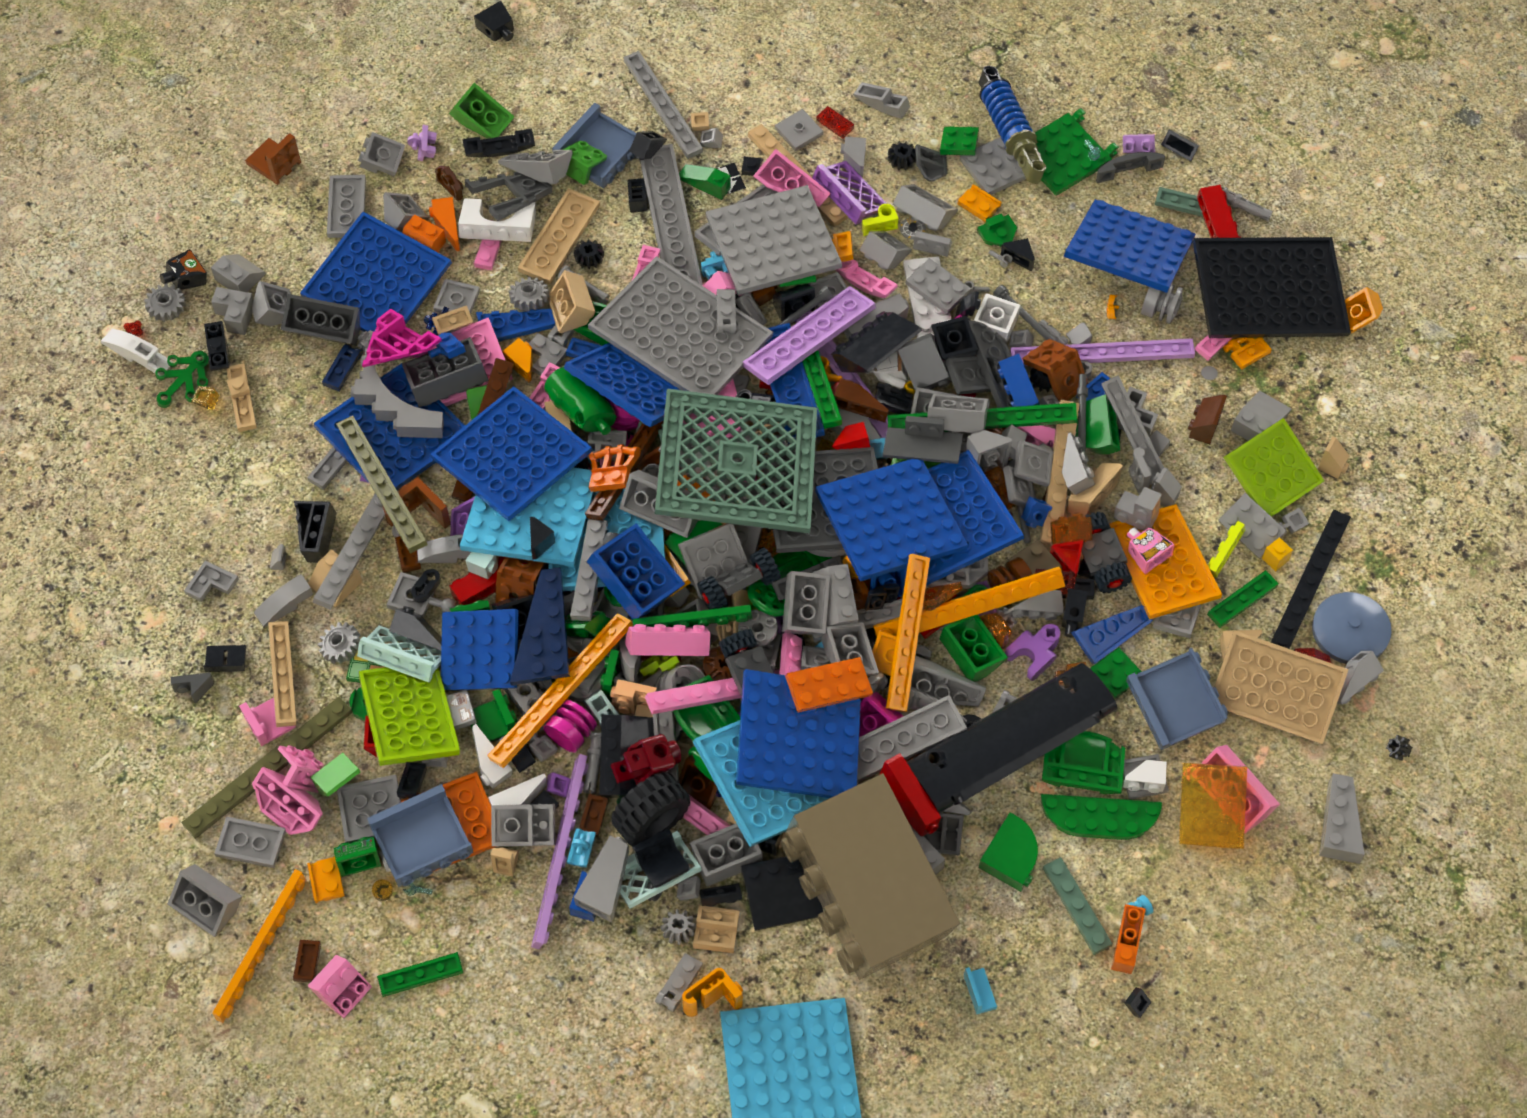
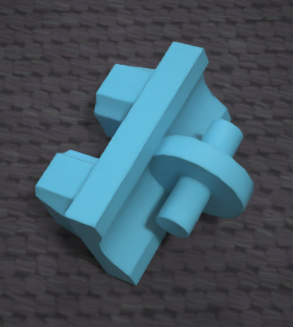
M714 251L710 252V258H706L704 262H701V274L703 277L706 276L708 280L717 271L729 273L722 255H716Z
M576 828L567 864L587 868L596 832H588Z

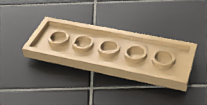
M568 188L518 266V272L551 284L599 208L600 201Z

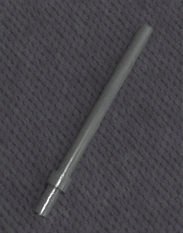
M1080 374L1079 387L1077 388V397L1079 398L1078 437L1083 443V447H1081L1082 452L1086 453V398L1088 397V388L1086 387V374Z

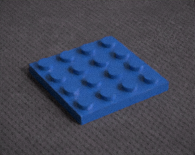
M518 610L442 612L441 679L444 690L517 688V685L511 686L510 679L518 654Z

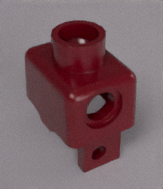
M659 734L641 739L631 745L623 754L625 760L612 763L611 768L617 784L632 779L635 780L636 784L645 781L646 778L654 776V774L668 773L676 764L681 762V751L676 741H667L665 735ZM620 766L625 768V772L620 771Z

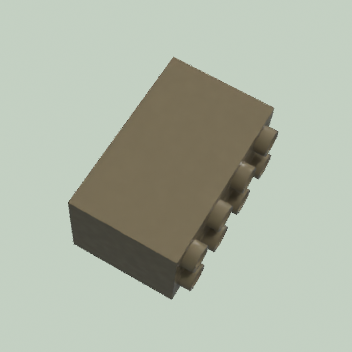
M883 773L793 816L785 832L786 838L781 840L782 848L791 863L799 859L805 874L799 877L802 889L808 899L811 900L818 897L823 907V912L818 914L819 922L828 937L834 934L837 935L842 945V950L837 952V957L847 975L855 971L858 979L861 980L946 938L960 924Z

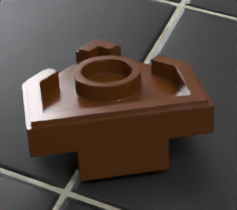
M449 166L437 167L435 169L436 180L457 201L463 199V184L457 179L455 173Z
M850 576L856 609H864L869 590L864 581L860 582L859 578Z

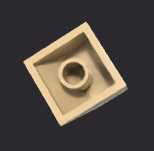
M332 549L317 563L308 582L311 589L316 593L338 557V554ZM356 568L333 607L336 608L362 583L360 572Z

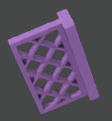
M847 161L827 167L823 164L817 165L812 178L831 193L829 197L855 224L861 223L863 218L878 214L879 207L882 204H887ZM839 176L846 177L848 180L839 178ZM850 187L859 189V191L851 190ZM862 191L868 192L870 195L864 194ZM861 198L870 201V203L861 201Z

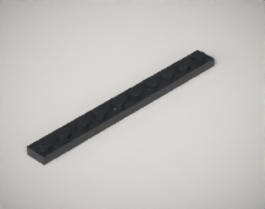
M1333 509L1271 643L1290 649L1351 516Z

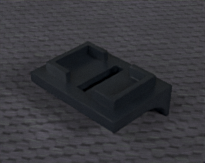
M246 645L207 646L205 665H203L205 672L245 671ZM225 652H228L227 665H224Z

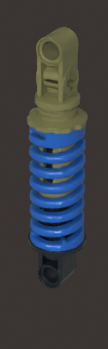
M985 66L978 81L981 86L979 97L989 112L998 130V134L1001 136L1006 152L1009 155H1013L1018 161L1026 180L1032 184H1038L1045 172L1046 165L1036 146L1037 136L1029 126V122L1016 96L1013 94L1010 82L1007 79L1001 78L995 67Z

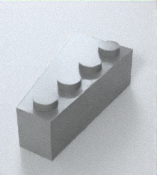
M1333 773L1328 782L1319 856L1360 864L1365 854L1353 777Z

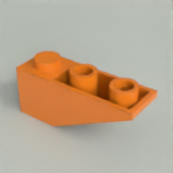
M1125 904L1111 970L1132 974L1136 962L1145 908Z

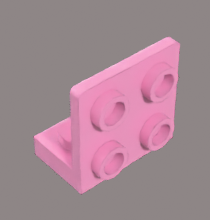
M274 697L255 708H249L246 702L239 706L261 746L296 728V726L276 727Z
M290 745L287 747L279 746L278 750L292 765L283 781L284 785L290 788L318 793L311 776L323 768V763L318 761L314 757V753L308 749L299 750Z

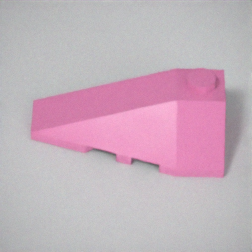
M777 149L773 151L753 175L764 186L777 192L808 185L817 207H820L831 194Z

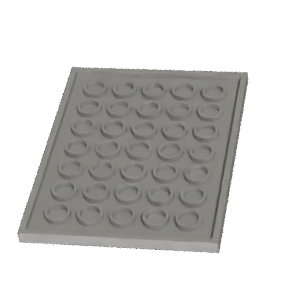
M657 256L588 324L589 330L680 390L718 395L743 368V361L760 350L773 336V331L737 308L736 333H730V331L717 333L716 295Z

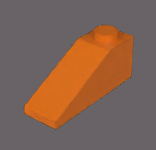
M453 197L432 199V207H429L430 218L434 217L435 225L444 229L446 239L456 251H460Z

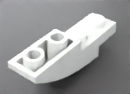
M111 329L101 340L103 345L130 362L133 360L153 373L158 368H164L165 370L172 368L167 364V357L160 354L157 347L130 333ZM159 372L158 375L163 376L164 373Z

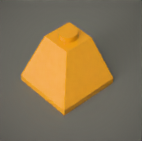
M1368 287L1345 299L1351 333L1378 319L1383 310L1379 294Z

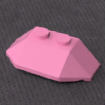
M262 767L252 783L261 812L278 826L285 828L289 835L313 831L323 815L319 801L305 790L286 787L283 783L285 775Z

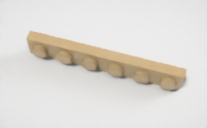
M288 621L268 622L276 727L296 726Z

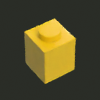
M1279 537L1266 547L1262 559L1276 572L1289 561L1293 549Z

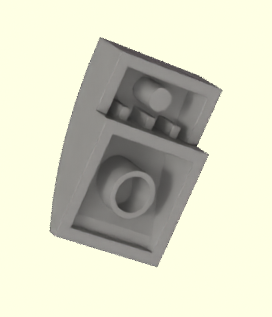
M555 804L491 805L492 846L555 845Z

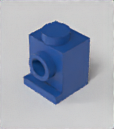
M1029 496L1021 518L1026 521V525L1036 528L1037 525L1043 527L1049 510H1052V506L1046 501Z

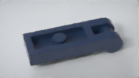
M344 344L322 381L323 386L340 392L355 364L361 359L363 350L359 348L354 349L351 348V345Z

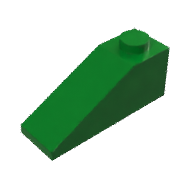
M685 164L679 172L681 181L720 200H723L731 188V175L716 168Z

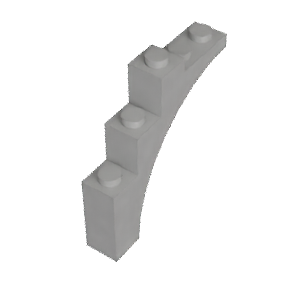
M365 348V356H361V367L363 360H365L367 356V348ZM375 365L364 367L363 371H360V379H355L354 386H351V397H354L355 405H372V413H375L376 421H393V429L397 430V437L443 438V412L428 411L400 400L382 383L376 372Z

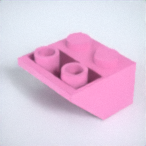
M335 955L308 985L321 1001L342 1018H345L372 988L347 959Z

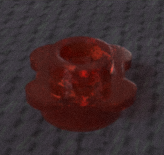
M137 320L124 324L123 327L127 333L137 337L143 335L142 323Z

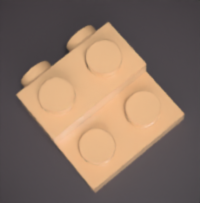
M618 679L616 686H612L611 704L620 713L635 714L637 704L648 706L645 699L646 694L657 692L656 687Z

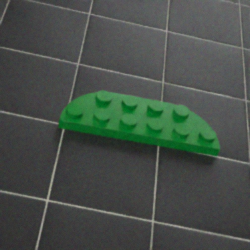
M1041 794L1040 797L1045 816L1057 826L1058 830L1068 835L1087 838L1129 840L1140 837L1156 824L1162 808V802L1052 794Z

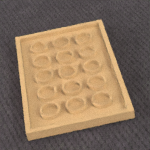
M1234 630L1214 687H1216L1219 693L1218 699L1221 705L1224 704L1228 712L1323 744L1349 669Z

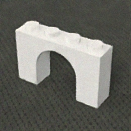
M464 198L458 222L459 238L531 242L536 219L535 202L515 212L509 219L490 221L482 217V199Z

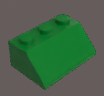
M978 614L945 626L939 638L965 677L974 682L990 675L1008 658Z

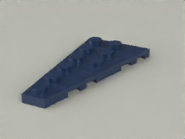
M560 567L541 570L510 679L511 686L570 677L563 580Z

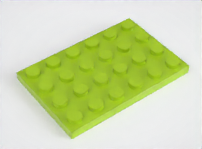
M387 667L359 671V680L379 766L460 755V748L439 667L434 671L430 682Z

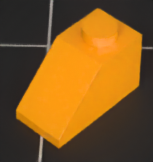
M518 338L503 350V355L506 361L514 363L513 369L529 383L532 379V347L528 342H523Z

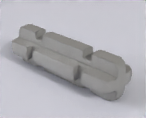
M1043 319L1039 322L1059 343L1067 345L1068 339L1063 335L1061 336V333L1053 326H1048L1049 323Z

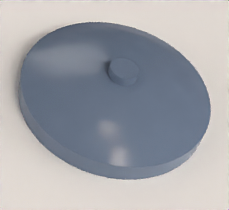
M1343 592L1328 597L1319 605L1313 617L1312 632L1317 645L1326 655L1338 662L1347 664L1349 660L1361 651H1373L1377 658L1381 656L1391 638V623L1385 610L1370 597L1359 593Z

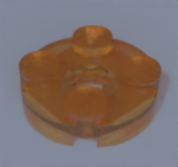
M998 613L981 615L980 619L989 631L990 629L993 630V637L1002 649L1005 648L1009 637L1012 635L1011 628L1005 619Z

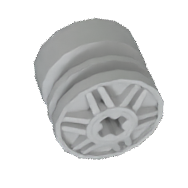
M1173 284L1168 293L1149 287L1142 306L1141 315L1153 318L1156 311L1160 312L1159 321H1162L1165 314H1167L1166 323L1171 324L1179 311L1183 288L1178 287L1174 294L1175 285Z
M681 665L661 673L656 680L655 687L657 691L679 688L705 677V675L694 665Z

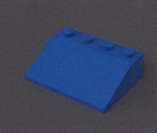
M637 523L594 551L587 560L590 567L632 619L644 617L685 584Z

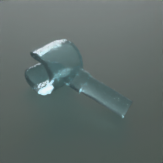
M1086 139L1084 142L1091 150L1088 153L1089 157L1095 161L1100 157V148L1094 147Z
M414 883L407 885L411 886L409 890L403 889L408 896H412L415 893L430 895L433 893V890L417 887Z

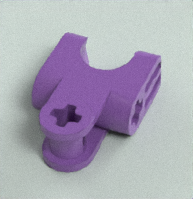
M1046 624L1035 635L1026 630L1006 648L1007 660L1013 661L1022 655L1030 657L1033 663L1028 668L1027 678L1034 681L1055 661L1057 655L1053 650L1059 643L1060 629L1054 624Z

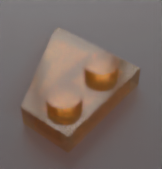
M961 582L926 588L922 610H935L962 591Z

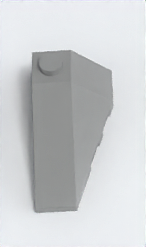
M553 150V153L545 154L544 151L531 155L529 153L509 154L498 160V163L539 182H548L552 185L558 183L561 178L566 176L573 153L572 150Z
M915 655L911 687L919 689L938 700L950 695L955 705H980L986 687L935 662Z

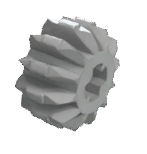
M676 909L674 915L668 912V918L663 917L661 931L664 932L663 937L665 939L669 938V943L671 944L677 940L679 946L681 945V940L688 943L689 937L694 936L693 930L696 929V924L693 923V916L687 917L686 910L680 914L679 910Z

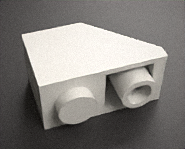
M1144 761L1125 776L1123 788H1128L1131 791L1148 790L1151 793L1163 792L1166 785L1167 762Z

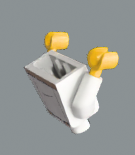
M898 350L869 372L874 373L880 382L888 383L900 389L905 388L907 392L912 394L915 392L914 389L909 388H914L911 381L905 383L908 380L907 371Z

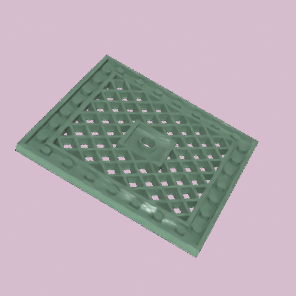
M667 389L654 514L810 534L817 408ZM692 413L697 416L694 420L689 417ZM713 416L716 420L711 422L708 417ZM731 418L735 423L730 425L726 420ZM749 420L754 424L751 427L746 424ZM700 422H703L706 425L702 429L697 425ZM767 423L772 426L769 430L764 426ZM720 424L725 428L722 431L717 428ZM788 425L792 430L787 432L783 427ZM739 426L744 430L741 433L735 430ZM692 428L696 433L691 435L687 430ZM759 429L763 434L758 436L754 431ZM710 430L715 434L712 437L707 434ZM777 431L782 435L779 438L774 435ZM728 433L734 436L730 440L725 436ZM749 435L753 440L748 442L744 437ZM700 436L705 440L701 444L696 440ZM766 438L772 441L768 445L763 441ZM787 440L791 445L786 447L782 442ZM689 443L694 446L691 450L686 447ZM709 445L714 449L711 452L705 449ZM777 446L781 451L776 453L772 448ZM680 449H681L685 454H683V455L680 456ZM698 452L703 455L700 459L695 455ZM768 453L771 457L766 460L762 455ZM717 454H718V461L714 458V456H716ZM786 455L790 460L785 462L781 457ZM688 458L693 461L690 465L685 462ZM733 458H740L742 461L735 462ZM709 461L712 465L707 467L704 462ZM776 461L780 466L775 468L771 463ZM699 467L702 472L697 474L693 469ZM764 468L769 471L766 475L761 471ZM717 469V475L719 476H716L713 471ZM785 470L789 475L784 477L780 472ZM687 473L692 477L689 480L683 477ZM756 475H757L760 479H758L757 481H754V480H755V477H756ZM708 476L711 481L706 483L702 478ZM774 476L779 480L775 484L770 480ZM727 478L731 483L725 485L722 480ZM677 481H679V482L681 483V485L678 486V487H677ZM746 481L749 486L745 488L741 483ZM697 482L701 487L695 489L692 484ZM765 483L769 488L764 490L760 485ZM715 484L720 488L716 492L711 488ZM783 485L788 489L785 492L779 489ZM734 487L739 490L736 494L731 491ZM687 489L690 494L685 496L681 491ZM753 489L759 493L755 497L750 493ZM706 491L710 496L704 498L701 493ZM774 492L778 497L773 499L769 494ZM724 493L729 497L725 501L720 497ZM745 496L748 501L743 503L739 498ZM762 498L768 502L764 506L759 502ZM782 500L787 504L784 508L778 504Z

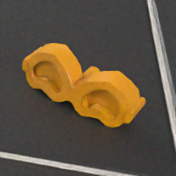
M1109 295L1106 311L1108 319H1116L1114 309H1119V306L1113 304L1118 295Z

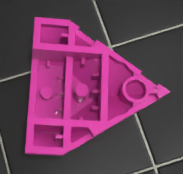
M390 309L377 319V327L372 334L366 351L367 356L363 360L362 367L420 357L440 343L442 339L430 331H427L422 336L406 327L404 317Z

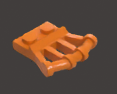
M619 444L617 447L605 446L604 449L595 453L592 451L589 454L593 468L591 469L592 474L589 483L590 491L624 489L630 471L641 455L640 447L634 446L631 448L624 446V444ZM617 454L615 466H611L612 457ZM625 454L630 455L623 465ZM604 457L603 466L599 468L597 459Z

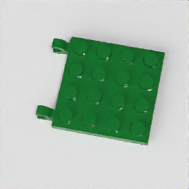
M1082 108L1078 109L1072 116L1067 113L1035 132L1037 136L1036 146L1046 165L1041 181L1055 196L1094 174L1104 164L1111 161V157L1118 154L1116 150L1119 147L1115 143L1110 144L1106 150H1103L1082 128L1079 123L1085 120L1083 115L1086 114Z

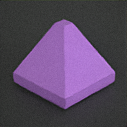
M552 772L547 777V791L566 798L571 779Z

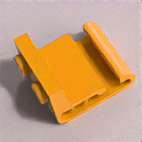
M716 968L683 992V1012L687 1016L694 1017L698 1015L696 1000L701 998V1005L706 1009L722 996L726 998L734 1010H739L743 1007V989L737 981L733 982L722 968Z

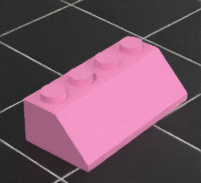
M636 624L634 627L628 628L625 645L630 655L709 656L710 631L704 625H694L693 627L674 625V627H666L662 624H656L654 627H646L644 624Z
M1227 745L1216 747L1191 773L1244 834L1266 819L1280 805Z

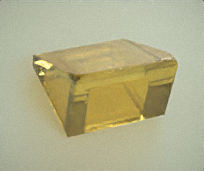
M198 386L191 402L213 410L219 394L214 388Z

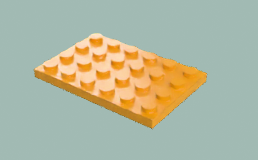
M1177 504L1160 508L1158 517L1152 526V529L1174 544L1173 555L1146 574L1143 573L1128 551L1131 539L1127 536V533L1136 527L1120 521L1109 523L1110 527L1114 528L1128 563L1126 565L1132 577L1131 583L1144 606L1149 620L1222 598V592Z

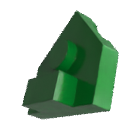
M1002 213L986 219L984 225L977 227V232L984 243L991 246L997 245L1002 247L1003 243L1013 241L1017 231V226L1009 214L1003 216Z

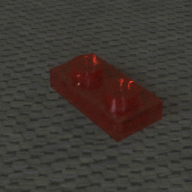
M829 106L817 115L816 121L842 139L854 129V124Z

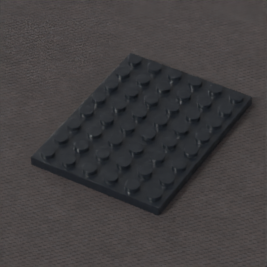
M1332 237L1194 238L1192 241L1209 338L1349 336L1351 334Z

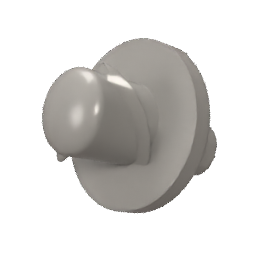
M752 610L753 619H748V621L742 623L739 622L738 632L751 629L758 643L756 647L765 646L777 634L776 619L761 611Z

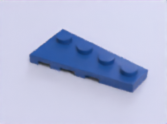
M533 309L527 312L510 310V313L491 311L488 314L476 312L478 321L489 317L498 342L552 329L556 325L551 309Z
M1140 605L1071 633L1090 662L1096 664L1150 624L1153 619L1149 620L1144 606Z

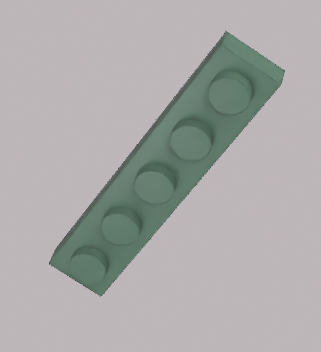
M1060 857L1044 865L1043 870L1093 955L1112 947L1110 938L1062 858Z

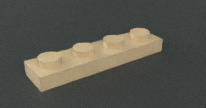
M244 363L230 366V368L226 369L228 380L244 375L249 387ZM251 393L235 399L232 398L238 432L257 429Z

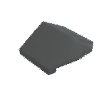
M918 144L915 146L916 164L924 179L935 181L948 174L946 155H940V152Z
M941 812L939 813L941 819L938 823V829L932 834L927 833L924 837L939 853L960 855L964 815Z

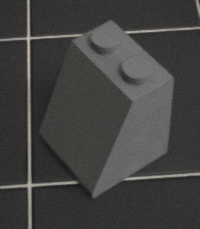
M929 333L911 340L898 349V353L915 391L916 387L929 390L938 386L940 388L945 387L952 381L945 365L946 360H942L933 334Z

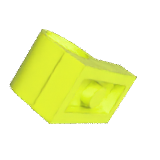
M882 204L878 209V217L862 220L863 236H867L870 231L898 229L899 218L895 208L891 204Z

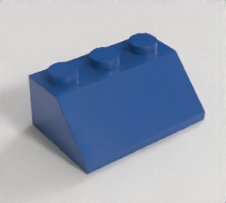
M1020 354L999 361L1000 368L997 370L1001 379L1005 378L1007 384L1004 385L1008 396L1012 395L1014 400L1011 401L1012 407L1040 405Z

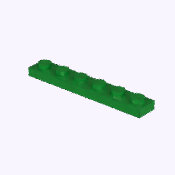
M817 350L805 358L802 363L823 428L826 429L842 425V419L819 351Z
M743 605L633 619V627L636 624H644L646 627H654L656 624H662L666 627H674V625H685L686 627L704 625L707 627L709 624L725 625L731 621L742 623L753 618L751 606Z

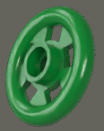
M756 581L748 587V598L758 610L770 616L779 617L784 615L785 599L781 600L782 603L779 602L772 584L766 586L762 581Z

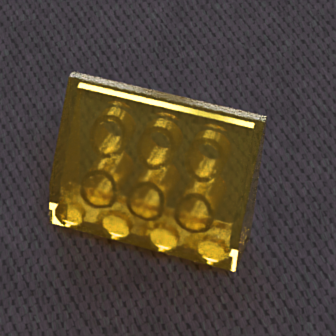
M1200 763L1182 764L1179 844L1244 849L1247 787L1246 766Z

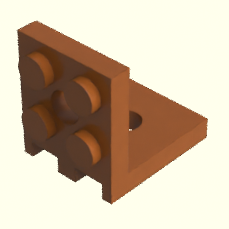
M290 133L279 143L268 138L245 160L248 166L277 185L280 183L279 179L284 175L288 176L292 172L291 168L296 163H301L295 136Z
M1048 339L1022 358L1025 365L1048 375L1054 395L1059 402L1061 400L1069 401L1077 395L1079 375L1085 374L1076 349ZM1070 376V381L1066 384L1067 378Z
M419 477L399 489L398 493L410 513L422 505L445 529L451 525L447 505ZM383 507L387 523L391 527L394 526Z
M505 557L497 571L495 603L515 598L512 593H516L518 597L531 594L534 597L536 582L539 579L541 570L544 569L547 563Z

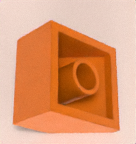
M415 214L402 231L403 234L436 252H439L446 243L444 229Z

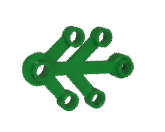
M195 351L190 357L170 355L167 358V364L170 367L190 364L186 369L165 370L164 368H158L156 370L155 376L158 380L178 377L165 392H160L157 395L156 402L159 407H169L172 403L173 394L184 382L186 385L185 399L188 402L196 400L197 394L194 391L192 373L196 369L198 373V388L205 389L208 387V379L205 377L204 367L208 365L209 357L205 352ZM197 357H202L203 360H202V361H198L196 358H197ZM175 359L176 362L171 363L170 360ZM163 372L164 375L159 376L158 373ZM200 381H205L206 384H205V385H201L199 382H200ZM188 394H193L194 397H193V398H189L187 395H188ZM166 396L167 400H162L161 397Z

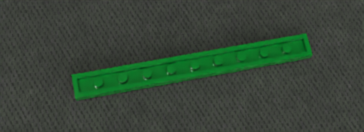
M1076 403L989 408L985 429L1008 428L1011 425L1024 427L1077 423ZM928 413L887 415L888 428L905 429L906 416L927 418Z

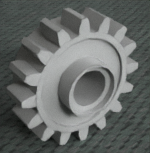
M528 277V280L521 278V282L515 281V286H510V302L514 304L515 308L523 311L537 310L543 307L545 302H548V285L544 284L543 280L538 282V278L531 280V277Z
M165 284L164 287L158 285L156 290L151 288L152 293H147L148 299H144L146 311L150 317L154 316L157 321H172L174 318L179 317L181 312H184L183 306H186L184 294L180 288L176 289L175 285L168 287V284Z
M338 622L337 627L330 625L331 630H324L326 635L320 636L323 642L318 643V646L321 648L319 652L327 661L330 660L332 664H335V662L342 664V662H348L354 657L358 651L359 637L361 636L353 625H349L347 622L342 625Z

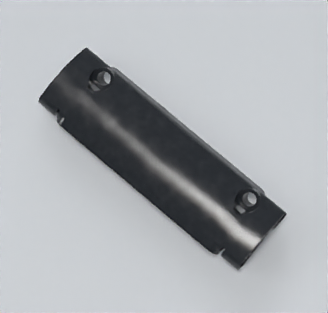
M1080 663L968 726L967 730L926 750L921 755L908 761L907 764L938 813H941L953 806V804L962 803L1099 723L1100 719L1115 712L1118 707L1113 696L1100 678L1088 666ZM1059 680L1063 681L1064 688L1060 687ZM929 754L934 756V764L929 761Z

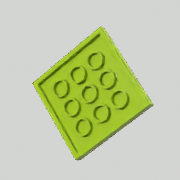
M1284 418L1223 457L1247 495L1271 517L1325 481Z

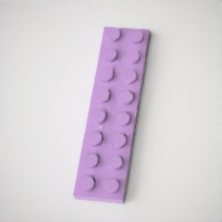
M849 286L744 360L743 367L769 385L876 308L875 302Z

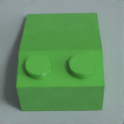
M476 83L472 84L449 113L460 124L487 139L499 137L515 117Z

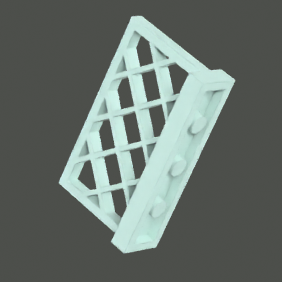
M380 625L367 638L362 637L359 641L357 657L426 682H430L434 671L441 665V650L390 632L388 628Z
M678 831L672 833L675 845L679 851H684L683 857L687 863L693 864L694 867L658 888L647 889V884L650 881L647 876L637 875L643 870L637 863L635 854L628 856L623 881L630 879L628 886H621L620 895L629 909L702 871L701 866L683 842ZM634 881H644L642 888L633 887ZM630 892L639 893L638 897L632 900L628 898Z

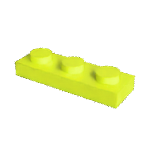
M1237 521L1235 526L1232 525L1230 527L1226 541L1220 543L1217 556L1212 557L1208 564L1213 577H1218L1243 536L1245 524Z

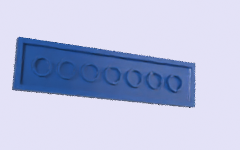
M790 323L768 328L773 331V336L764 346L790 329ZM802 361L770 384L775 402L817 408ZM818 409L816 438L825 436ZM788 425L783 427L787 432L792 430Z

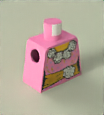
M1132 528L1127 533V536L1131 539L1128 549L1129 554L1144 574L1173 555L1174 544L1152 528H1148L1142 533L1136 528Z

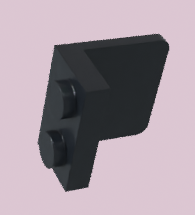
M669 828L632 847L637 863L655 888L690 870L689 864L676 847Z

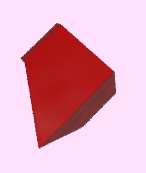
M864 421L845 426L832 447L836 450L870 447Z
M1083 540L1051 546L1050 553L1060 563L1062 571L1067 578L1077 577Z

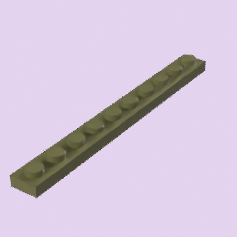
M354 416L336 423L341 435L409 553L427 546L428 544Z
M337 697L182 821V825L195 839L255 792L252 783L262 767L278 773L289 764L288 760L278 750L279 746L287 747L290 745L299 750L308 749L352 714V709L340 697Z

